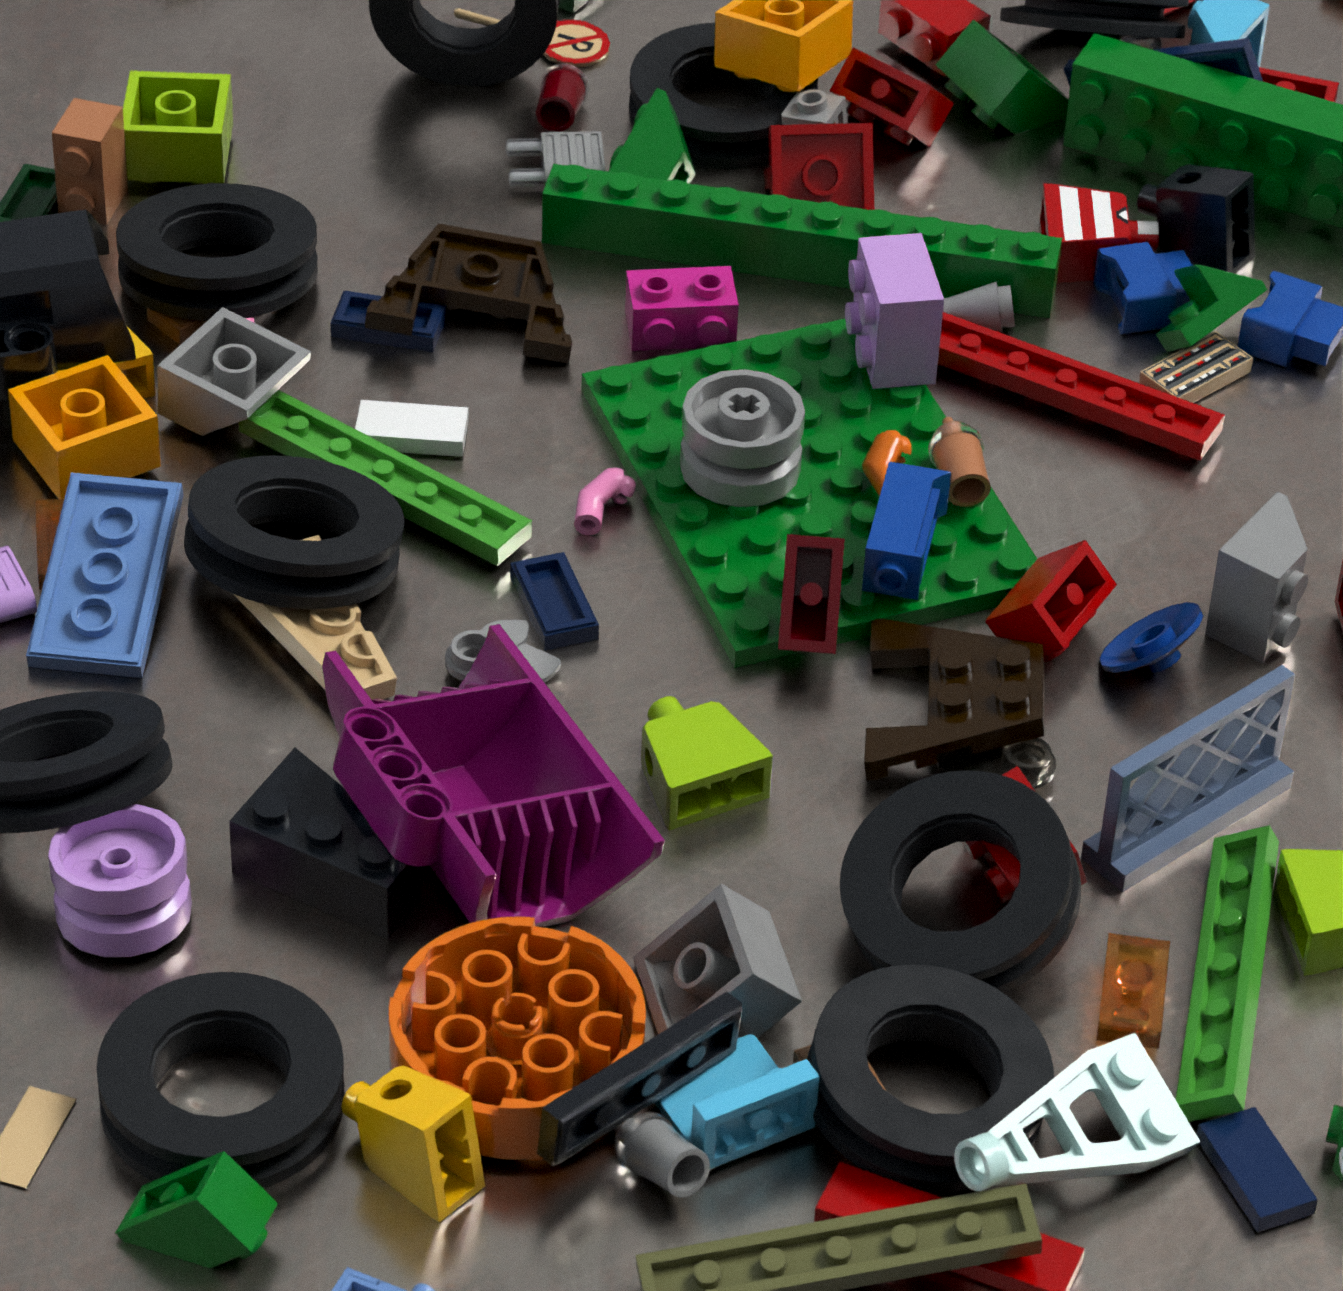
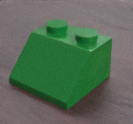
M974 19L935 64L950 78L944 86L965 104L972 99L977 104L972 109V112L993 130L1000 123L1017 135L1064 119L1067 116L1069 98L1022 55Z

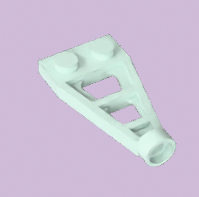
M1133 1033L1087 1051L988 1132L961 1141L956 1146L954 1160L957 1172L964 1184L971 1190L983 1191L993 1186L1140 1173L1188 1154L1200 1143V1140L1137 1035ZM1088 1091L1094 1092L1120 1135L1121 1140L1103 1143L1089 1142L1069 1109L1070 1104L1083 1093ZM1040 1118H1045L1065 1153L1043 1159L1038 1158L1022 1129Z

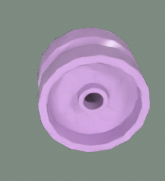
M131 804L102 817L61 827L52 837L48 858L51 880L55 887L54 906L56 922L63 937L79 950L102 957L137 956L158 950L179 936L190 921L192 900L190 881L186 874L188 863L186 840L178 823L161 810L139 804Z

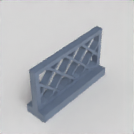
M1284 665L1277 667L1110 768L1102 828L1100 832L1083 841L1081 859L1121 892H1124L1290 789L1294 771L1280 761L1279 758L1295 674ZM1139 777L1130 789L1131 781Z

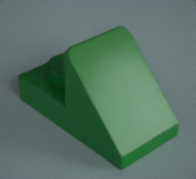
M1192 265L1176 269L1174 273L1191 301L1172 311L1168 315L1171 323L1156 335L1166 352L1191 347L1268 289L1261 280L1203 265Z

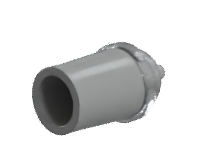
M650 1112L634 1115L614 1128L616 1131L615 1149L618 1161L632 1175L642 1176L679 1198L693 1195L705 1183L710 1169L708 1156L679 1134L671 1122L660 1114Z

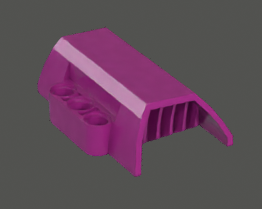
M500 624L489 626L486 640L468 674L458 688L442 687L440 693L419 691L417 697L395 695L393 701L370 699L337 651L325 652L322 669L327 704L339 735L333 763V771L388 852L396 860L407 865L416 867L430 865L470 923L500 917H534L535 926L548 927L571 921L634 878L662 854L665 844L663 837Z

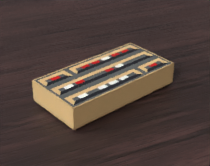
M1215 331L1191 347L1184 348L1140 371L1139 383L1195 403L1250 373L1253 357Z

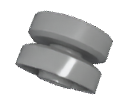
M746 369L721 371L699 380L687 391L682 407V430L684 436L681 442L680 467L684 481L696 494L715 503L735 507L765 505L784 497L796 486L801 471L802 446L800 442L804 432L805 408L801 395L786 381L768 373Z

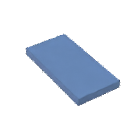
M71 472L26 653L28 667L143 678L184 496L182 483Z

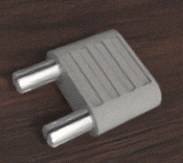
M601 131L541 132L540 138L508 139L506 142V153L509 157L541 156L542 168L511 169L509 171V184L511 187H545L553 164L579 165L587 169L606 171Z

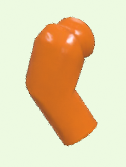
M887 430L878 434L874 438L862 463L863 472L879 497L889 462L903 464L906 461L901 456L902 452L911 455L912 452L910 440L906 436L901 435L897 430Z

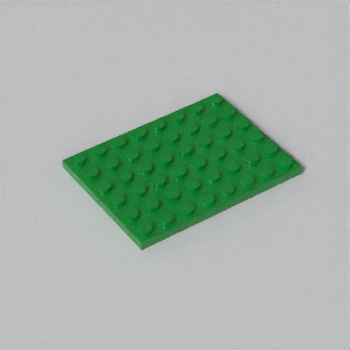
M845 319L812 324L788 331L759 335L754 338L711 345L706 348L663 355L653 359L582 373L581 390L628 476L635 480L639 496L734 668L803 653L799 651L778 650L787 534L845 539L836 645L871 637V622L875 619L924 625L996 608L1037 560V557L991 487L989 495L982 502L973 506H957L948 499L947 514L937 519L920 584L918 600L862 591L865 549L879 501L878 494L862 469V463L873 440L884 431L897 430L901 435L906 436L912 445L911 455L903 452L901 454L906 461L903 464L937 469L932 454L935 445L942 438L946 437L942 423L946 416L926 385L872 389L867 369L858 367L855 352L856 334H848ZM746 369L764 372L788 382L801 395L805 408L804 432L800 442L802 446L801 471L796 486L784 497L765 505L735 507L718 504L696 494L684 481L680 467L681 442L684 436L682 430V407L687 391L702 378L721 371Z

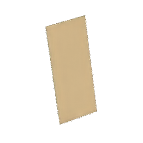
M32 1086L28 1087L0 1135L1 1182L26 1189L77 1099Z

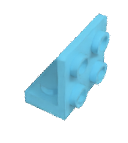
M748 1034L738 1038L734 1052L654 1103L673 1129L708 1156L710 1169L814 1128L815 1121L813 1115L815 1106H817L820 1076L807 1059L784 1068H778L756 1036Z

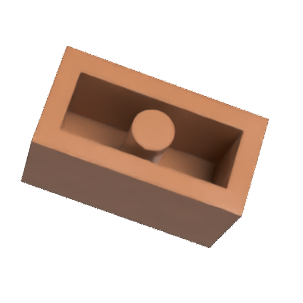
M73 98L52 131L58 213L86 209L99 224L107 225L128 191L123 107Z

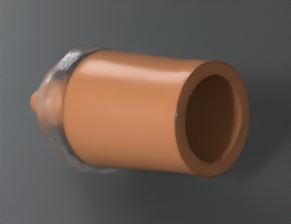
M946 417L942 421L943 424L937 428L928 446L929 456L938 470L951 472L949 501L961 507L973 506L982 502L991 490L983 457V440L975 428L961 421H953L951 417Z

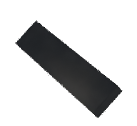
M726 991L542 1107L537 1154L551 1166L563 1162L734 1052L737 1046L743 1003Z

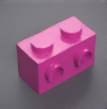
M731 266L626 270L625 315L632 351L706 348L711 345L737 341L739 304Z

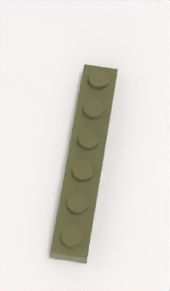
M1024 1183L637 1254L635 1257L641 1291H841L1041 1254L1042 1237L1027 1184Z

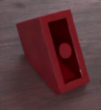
M787 534L778 650L836 654L845 539Z

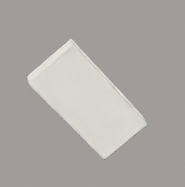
M361 400L355 429L401 453L463 457L469 422V407Z

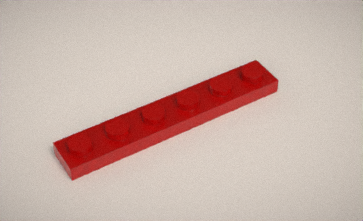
M943 312L938 365L948 367L980 379L985 383L994 384L1034 401H1040L1075 414L1080 418L1097 422L1124 432L1129 436L1143 439L1201 461L1222 432L1225 414Z

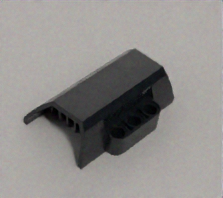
M86 209L0 222V400L9 399L8 389L57 373L58 370H65L106 355L114 363L136 359L133 339L99 261L100 255L110 254L107 235L92 214Z

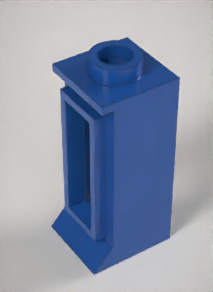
M889 462L865 549L862 591L918 600L920 584L937 519L947 514L951 479L950 471Z

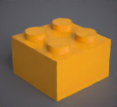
M733 0L715 12V67L734 72L739 78L758 79L774 84L782 91L799 92L845 60L852 50L853 0Z
M108 355L8 389L13 441L60 502H64L71 472L132 478L161 467L158 416Z

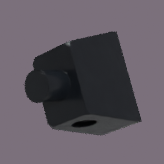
M1188 164L1178 168L1158 186L1146 184L1141 189L1137 199V210L1142 214L1157 218L1159 228L1158 245L1162 251L1184 250L1192 265H1203L1234 274L1255 258L1253 173Z

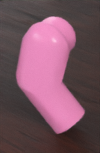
M607 468L578 493L574 521L575 529L583 535L591 536L597 534L602 527L604 505L610 499L620 505L627 503V497L632 498L635 492V480L630 476L624 475V470L621 468Z

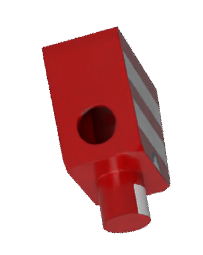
M1043 183L1039 233L1045 236L1062 238L1057 283L1094 281L1098 248L1148 242L1153 252L1157 251L1159 237L1158 221L1129 220L1127 198L1122 193Z

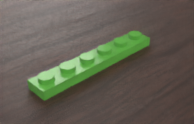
M277 390L250 417L239 422L240 432L286 456L330 462L365 475L393 495L402 508L404 518L496 566L500 565L532 537L531 519L280 390Z
M1270 825L1214 838L1176 1094V1102L1188 1122L1244 1111L1279 840Z

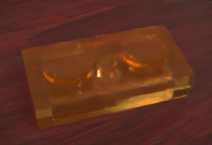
M1114 933L1108 934L1096 1036L1097 1041L1112 1042L1135 1033L1143 1047L1159 1049L1170 941Z

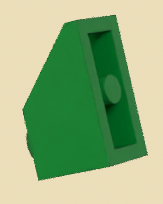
M223 1151L144 1184L115 1234L123 1242L203 1267L212 1268L235 1258L244 1260L254 1254L267 1237L268 1231L265 1229V1226L278 1203Z

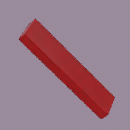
M839 1162L815 1207L814 1222L942 1198ZM1040 1233L1042 1237L1041 1254L949 1271L1004 1291H1070L1083 1263L1085 1248Z

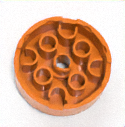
M500 917L472 922L450 930L430 941L402 969V979L389 1001L390 1071L395 1067L406 1066L470 1094L481 1156L497 1159L539 1161L543 1159L537 1154L542 1107L645 1043L646 1008L643 991L636 975L627 962L608 944L584 930L571 926L569 933L555 929L535 926L534 917Z

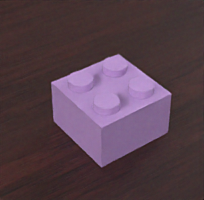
M922 233L858 238L857 260H850L848 265L849 285L851 291L854 292L853 302H847L845 305L848 334H856L855 352L858 367L867 369L872 389L936 384L944 297Z

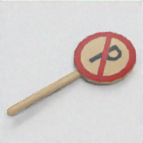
M459 8L454 10L455 17L484 26L496 24L500 21L499 19ZM578 20L557 21L552 41L543 55L548 60L561 66H572L573 68L590 67L600 63L608 56L610 41L604 31L588 22Z

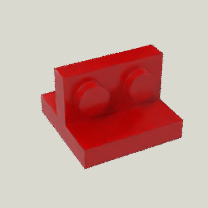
M873 123L769 126L770 167L764 169L765 189H770V195L779 194L792 199L833 202L840 206L868 210L875 209Z

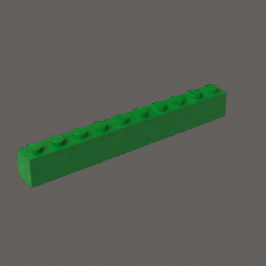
M553 164L542 193L541 243L699 267L731 266L732 272L850 289L848 265L850 260H857L858 238L922 233L944 298L997 281V287L1011 286L1013 312L1015 314L1049 319L1051 315L1062 238L1045 236L1038 232L1025 233L998 229L984 224L970 225L943 221L935 217L922 218L895 214L882 209L868 210L840 206L833 202L792 199L779 194L765 195L738 191L730 187L703 186L676 179L662 180L642 177L628 172L615 173L587 169L579 165Z

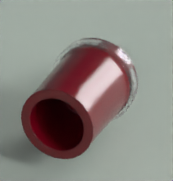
M556 64L549 67L543 73L539 84V101L536 107V118L541 126L550 131L561 132L567 130L573 124L580 106L585 102L589 93L588 79L576 66Z

